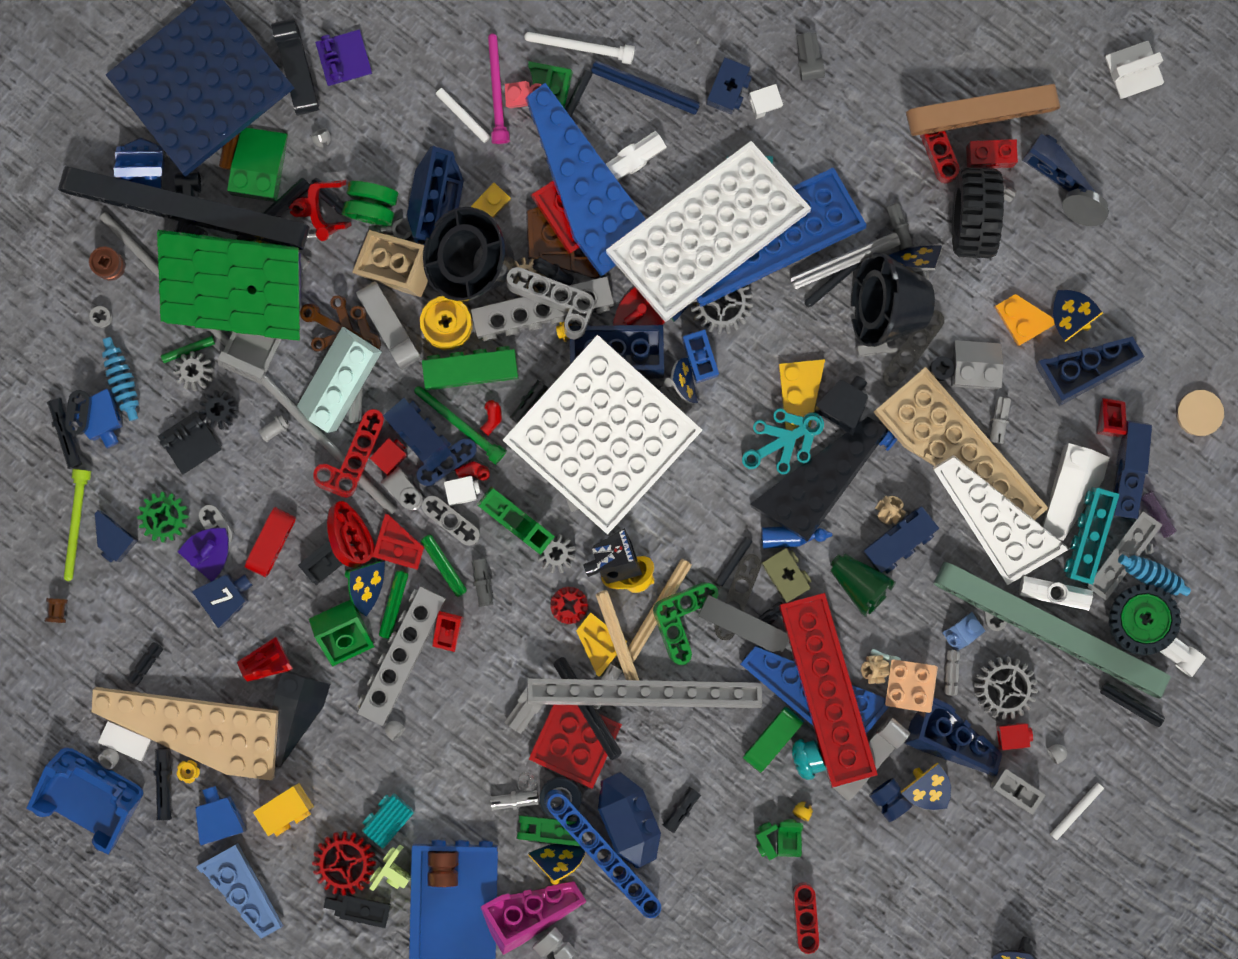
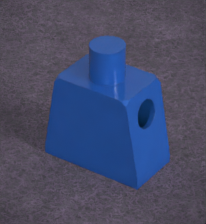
M105 389L91 396L92 405L89 427L85 435L92 441L101 438L105 447L110 448L119 443L114 431L121 428L123 424L114 394L111 390ZM86 399L78 403V411H80V406L86 402ZM77 414L76 422L82 427L83 423L79 421V414Z
M216 786L202 790L206 804L196 807L200 846L243 833L247 830L231 796L220 799Z

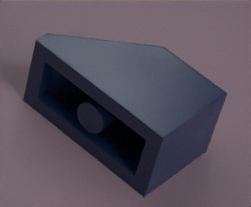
M96 511L97 546L103 551L101 555L111 563L113 560L121 562L138 540L103 511Z

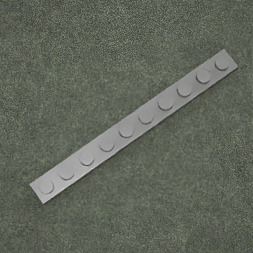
M528 678L527 704L761 708L762 687L761 683Z

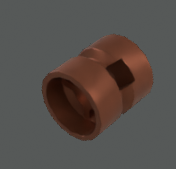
M106 246L99 247L90 254L89 266L92 272L102 279L114 281L124 274L126 268L125 261L112 248Z
M428 852V866L432 868L428 872V886H458V872L455 870V867L458 866L459 852Z

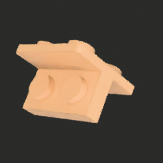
M893 659L891 661L885 705L930 713L932 711L938 667Z

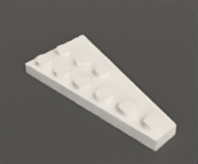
M954 455L933 467V470L1007 585L1069 550L1065 544Z

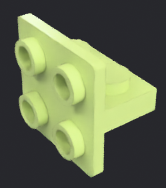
M399 845L396 849L392 847L383 859V862L386 863L383 868L379 866L369 881L373 884L369 889L374 891L384 876L388 878L386 880L387 883L397 889L399 887L404 889L409 883L411 874L394 863L404 848L403 846Z

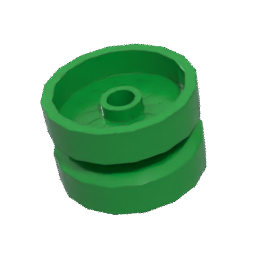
M349 181L346 193L354 200L344 202L342 214L364 223L391 226L394 212L387 207L397 204L399 193L394 189L378 184Z

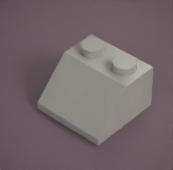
M954 340L953 363L955 368L951 387L988 390L1002 388L1003 358L1001 344Z

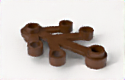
M333 296L330 300L331 307L337 311L340 323L321 314L320 308L316 304H305L302 306L300 316L305 322H317L336 332V334L325 338H314L311 342V347L314 351H323L326 347L332 345L342 327H345L365 341L370 340L372 345L380 350V338L370 332L364 307L355 306L350 311L351 317L358 322L361 333L359 334L352 328L346 310V299L343 296ZM337 298L341 300V305L339 307H337L335 304V300ZM307 309H310L312 312L310 317L306 316ZM357 309L361 310L360 317L355 315ZM318 340L322 342L320 349L316 346Z

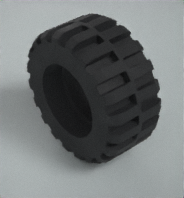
M965 167L959 170L955 183L952 209L953 251L958 257L992 258L998 253L1003 227L1004 185L1002 173L997 169Z

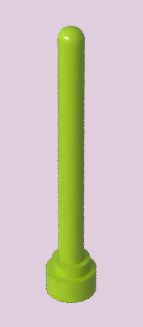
M72 469L71 478H74L75 491L64 570V579L66 581H71L74 574L84 488L91 478V471Z

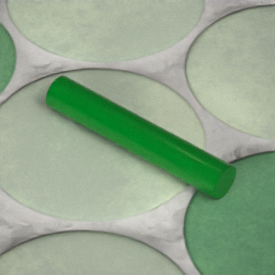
M209 336L162 354V361L165 364L180 358L183 354L188 355L191 351L196 352L215 344L214 338Z

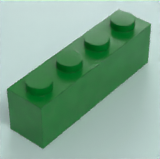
M510 346L497 347L495 352H487V349L473 350L471 355H464V352L450 353V357L441 358L440 355L427 356V360L422 361L426 390L519 379L515 349L510 350Z

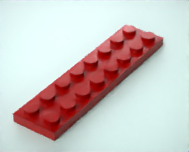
M825 593L779 605L831 788L877 776V770Z

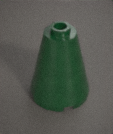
M847 554L843 556L837 555L830 563L832 566L830 572L864 617H867V614L870 615L885 600L887 588L892 591L896 584V581Z

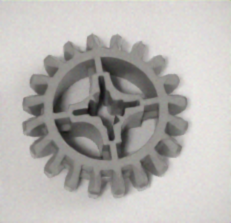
M746 285L736 290L740 301H736V299H732L728 295L723 296L724 302L728 303V306H724L722 314H720L719 304L715 303V301L706 304L707 307L715 309L717 320L710 318L703 306L700 307L695 299L691 302L697 304V306L691 308V312L699 311V314L694 317L695 321L703 318L700 327L703 328L707 323L710 324L708 328L710 333L714 327H718V335L721 334L724 327L727 334L731 332L730 326H733L736 331L739 330L737 322L743 325L746 324V320L742 316H751V313L745 310V308H753V303L746 302V300L752 299V294H744V292L749 290V286ZM740 308L739 313L734 318L724 321V315L728 309Z
M1006 656L1003 664L1002 658L997 657V665L992 660H989V670L984 666L980 668L985 675H976L977 679L982 680L981 684L974 683L975 688H981V692L974 693L975 697H983L978 702V705L987 704L984 712L988 713L993 709L992 717L994 718L1000 712L1001 720H1006L1007 713L1010 719H1015V711L1019 716H1023L1022 707L1027 710L1031 709L1027 701H1036L1034 697H1030L1031 693H1038V689L1031 688V685L1036 684L1037 680H1029V677L1034 672H1024L1028 667L1026 663L1018 667L1020 659H1015L1011 664V657ZM1001 669H1010L1008 674L1000 681L991 678L995 672ZM1016 673H1018L1023 681L1024 691L1019 690L1015 686ZM1008 681V687L1016 693L1006 692V695H1004V690L996 685V683L1006 685ZM988 685L994 687L997 691L996 703H993L989 697ZM1010 696L1021 698L1015 705L1002 708L1003 703Z

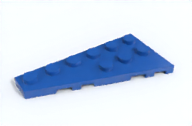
M755 646L740 665L813 725L795 662ZM852 685L867 734L889 706L885 705L886 698Z

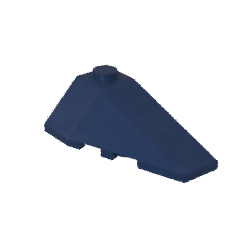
M1041 133L1022 161L1068 192L1074 189H1081L1080 192H1086V190L1095 192L1062 147L1057 144V140L1048 134L1043 135Z
M933 698L932 711L930 713L918 711L910 721L908 728L910 735L905 740V744L936 757L997 776L1002 753L983 735L980 736L970 727L971 724L967 720L961 719L951 705Z

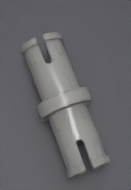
M537 790L522 793L512 791L511 794L490 796V802H501L500 804L491 805L492 811L506 808L517 810L521 806L539 805L538 798L528 799L529 797L538 796Z

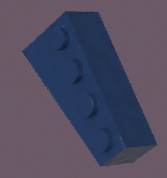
M1132 336L1105 343L1101 346L1082 349L1078 352L1039 360L1036 368L1057 404L1061 406L1141 363L1145 356Z

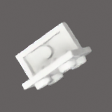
M1149 41L1105 56L1120 99L1152 89L1164 83L1158 67L1163 62L1161 53L1153 54Z

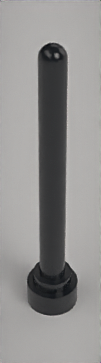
M884 226L877 232L878 235L875 238L876 240L891 234V232ZM863 261L836 273L805 300V306L812 307L857 269Z

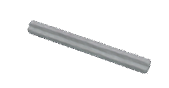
M891 233L790 277L791 283L795 289H798L863 261L866 257L871 258L875 252L882 253L899 246V237L896 233Z

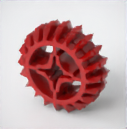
M343 831L342 838H340L338 832L333 833L334 841L329 836L325 838L327 846L319 843L318 847L323 852H314V856L320 858V860H314L312 865L320 866V868L314 870L313 873L314 875L322 874V877L317 880L318 883H322L324 880L328 882L324 886L325 890L331 885L334 886L333 894H336L339 888H341L342 896L346 895L347 888H349L351 894H355V885L358 889L363 890L364 885L361 881L369 884L370 878L366 874L373 875L375 872L369 866H376L377 862L369 861V858L376 854L375 852L367 853L366 851L372 845L368 843L363 847L362 842L365 838L362 836L356 841L357 833L355 832L352 833L350 839L348 838L347 831ZM343 844L353 846L360 852V855H349ZM335 846L337 859L335 862L326 865L327 854ZM341 857H344L345 861L354 860L347 866L349 869H345L344 866L340 865L336 866L342 861ZM363 861L361 875L353 880V865ZM339 871L342 873L343 878L346 879V882L334 879L329 872Z

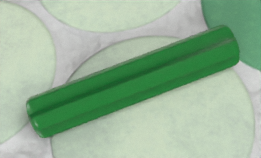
M429 534L422 538V545L455 596L460 597L467 592L466 587L433 536Z
M397 570L395 573L379 631V636L382 638L390 639L393 633L408 579L407 572Z

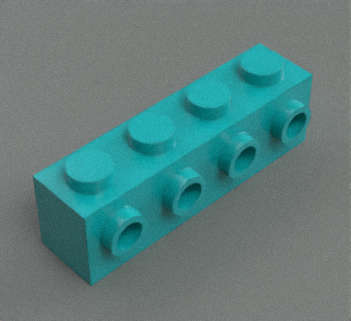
M1092 487L1091 491H1087L1084 498L1086 509L1084 513L1080 514L1077 526L1080 527L1078 536H1074L1071 542L1073 553L1071 559L1067 558L1064 566V571L1067 572L1066 577L1093 585L1119 494Z

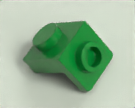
M787 819L779 823L777 829V856L801 857L803 823H797L793 819Z
M768 821L757 827L758 832L754 834L759 841L756 845L762 858L767 856L770 861L777 857V854L767 835L777 830L778 826L776 823L771 824Z

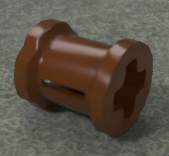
M46 598L48 614L44 621L66 623L64 612L65 604L68 603V600Z

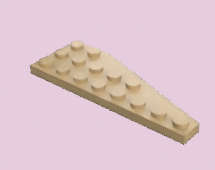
M926 367L874 411L875 415L904 448L933 466L954 455L1032 519L1036 520L1048 509L1039 496Z
M100 687L93 689L92 712L226 775L271 781L274 778L278 710Z

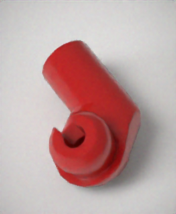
M489 400L485 403L484 408L487 410L488 420L480 427L488 436L502 421L501 406L494 400Z
M475 461L455 469L458 479L472 476L485 481L490 477L488 467Z

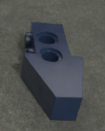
M1127 420V434L1121 438L1116 461L1117 471L1113 492L1119 494L1114 516L1138 519L1145 475L1148 474L1152 433V425L1149 423Z

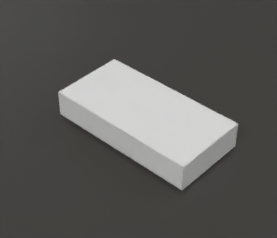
M107 721L98 743L143 761L152 740L116 723Z

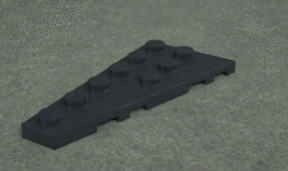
M866 417L858 424L853 436L846 432L808 462L750 503V506L808 542L887 434V427L870 417Z

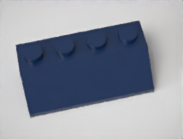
M663 325L587 326L581 338L576 340L570 339V364L598 335L646 379L664 378ZM570 326L572 331L581 329V326Z

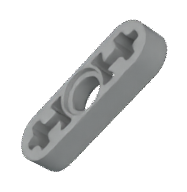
M428 496L422 502L423 512L461 543L473 546L479 541L480 532L478 528L436 496ZM436 500L438 502L436 506L441 511H443L444 507L448 509L441 515L440 521L436 519L439 516L437 512L431 511L429 513L427 511L429 509L427 505L429 501L433 503ZM449 514H454L458 519L457 525L453 528L447 527L444 523L445 517ZM462 521L466 523L463 526L464 529L467 531L473 529L475 531L473 534L475 539L473 541L471 539L465 541V534L459 531L458 535L454 533V531L460 528Z

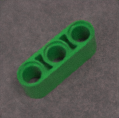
M785 706L742 758L761 773L797 732L804 721Z

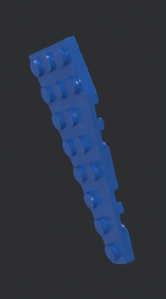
M544 83L525 99L534 125H536L541 146L544 148L547 157L546 161L557 193L560 195L564 207L563 211L566 219H568L572 237L600 276L616 266L606 254V249L646 219L547 84Z
M834 167L793 186L796 192L811 207V211L696 299L700 307L866 229L867 224Z

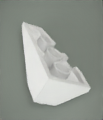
M1070 443L1063 446L1048 509L1046 510L1042 525L1043 528L1058 540L1064 541L1085 509L1084 498L1087 491H1091L1092 487L1098 488L1104 480L1110 457L1092 449Z

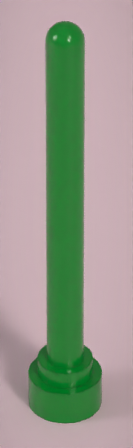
M420 386L415 387L414 393L484 449L487 452L486 455L489 456L488 459L496 465L500 462L507 452L505 448L501 445H492Z

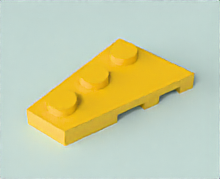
M825 359L779 364L783 409L787 413L802 417L808 413H814ZM812 420L808 422L809 427H811ZM785 421V429L792 431L799 427Z

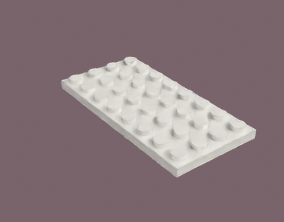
M750 141L606 249V254L666 322L811 211V207L755 144Z

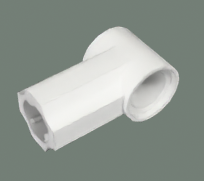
M1177 638L1166 649L1160 651L1176 663L1175 666L1190 677H1193L1206 659L1199 651L1185 645Z

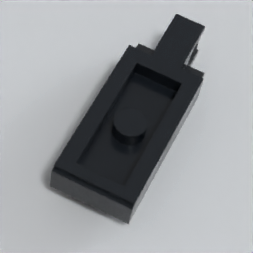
M339 894L338 899L326 897L323 908L335 910L334 916H338L339 919L386 928L391 904L347 894L344 896Z

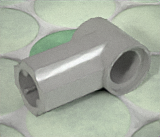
M526 687L518 699V704L504 723L521 734L530 723L534 714L539 712L543 704H527Z

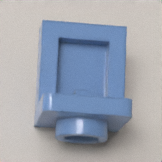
M971 612L955 625L946 629L943 635L954 650H960L983 634L985 629L973 612Z

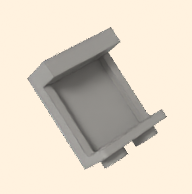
M232 332L224 351H221L219 355L218 366L261 384L282 339Z

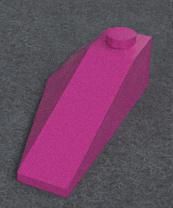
M573 881L547 886L544 889L534 891L526 890L518 894H504L482 905L481 910L491 936L504 955L586 903V900Z

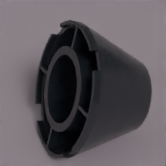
M459 207L445 213L434 224L436 227L430 238H426L423 250L424 272L429 284L435 291H438L450 300L469 301L501 286L507 281V273L514 268V253L492 216L477 208ZM482 245L481 261L474 271V257Z
M875 252L871 258L866 257L856 273L851 294V306L855 307V319H852V325L856 337L864 346L877 347L924 329L931 321L935 306V294L931 282L884 253Z

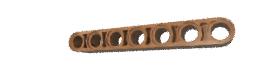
M1055 84L917 107L908 110L906 116L911 135L917 136L1048 113L1058 110L1061 106Z

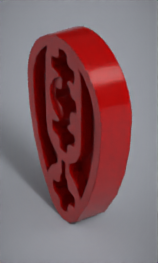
M339 501L329 508L327 517V531L332 551L335 557L345 566L351 568L360 567L368 562L374 554V542L369 530L357 512L348 503Z

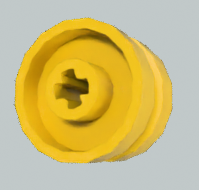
M439 296L429 301L423 308L420 316V328L424 337L434 347L441 350H455L463 346L470 338L473 330L472 317L466 305L461 301L450 300L444 296ZM445 320L451 321L448 328H445L443 325Z

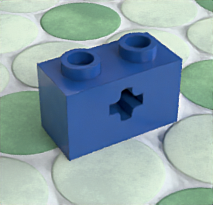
M702 330L683 336L682 342L696 384L718 377V368L706 331Z

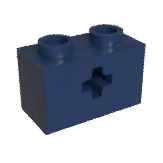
M724 57L706 105L731 115L734 109L739 110L744 98L740 96L743 87L748 88L752 75H749L750 67ZM730 82L734 84L731 92L727 91V86Z

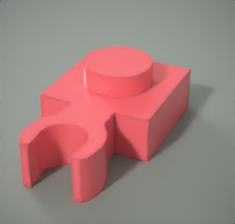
M527 81L505 84L506 107L528 106L525 98L539 88L541 84L535 83L531 87Z

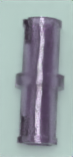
M1153 491L1144 494L1141 500L1150 516L1162 524L1159 530L1163 537L1166 538L1174 534L1177 530L1166 513L1168 511L1166 508H1162Z

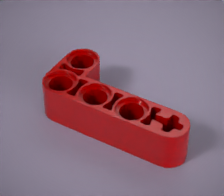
M371 409L363 415L341 469L327 464H320L315 468L313 480L316 486L340 497L346 498L354 494L383 428L384 418L380 411ZM373 417L377 418V423L373 425L370 433L367 431L369 420H372ZM361 438H367L371 444L367 448H361L357 442ZM352 459H358L361 462V467L352 469L349 467L348 462ZM326 471L331 477L328 481L323 482L317 478L318 473ZM343 480H348L351 482L352 488L347 491L342 490L339 487V483Z

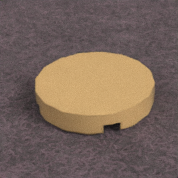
M1195 390L1186 394L1177 406V421L1180 427L1191 435L1207 436L1215 432L1221 426L1224 418V407L1220 399L1214 393L1206 390Z

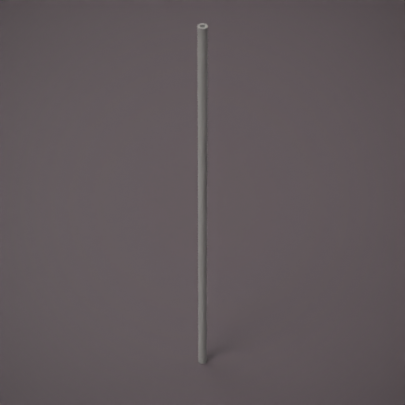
M104 212L100 219L159 278L158 264L107 212ZM208 329L226 347L230 338L222 330ZM265 374L261 384L342 465L346 456L315 424L308 421L299 408ZM351 461L348 462L350 468L358 469ZM362 474L359 484L392 515L397 508Z

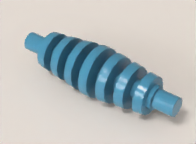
M112 337L103 339L105 351L102 353V357L109 358V360L104 362V367H112L106 371V376H115L107 380L108 385H118L113 387L111 391L113 394H121L115 397L117 402L124 403L119 406L120 410L127 412L129 421L137 420L139 418L136 407L139 406L138 400H132L137 397V392L129 391L135 388V382H126L134 378L133 374L123 373L130 370L128 364L121 365V363L126 361L124 356H118V354L122 353L121 349L114 346Z
M1122 554L1118 558V563L1125 566V571L1145 585H1155V587H1160L1166 593L1168 592L1174 596L1179 593L1188 596L1191 592V589L1184 585V580L1160 563L1140 558L1136 555L1127 557Z

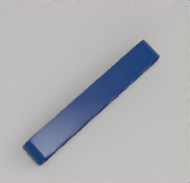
M560 790L549 791L545 795L544 802L550 813L646 918L658 916L661 912V903L625 861L616 854L615 850ZM553 798H562L560 806L551 807L550 803ZM569 815H577L578 818L574 824L569 825L566 823ZM585 832H592L593 837L590 841H582V835ZM601 849L608 850V855L604 859L597 858V854ZM617 866L624 867L621 875H613V870ZM631 884H639V889L635 893L628 892ZM647 901H654L652 909H644V904Z

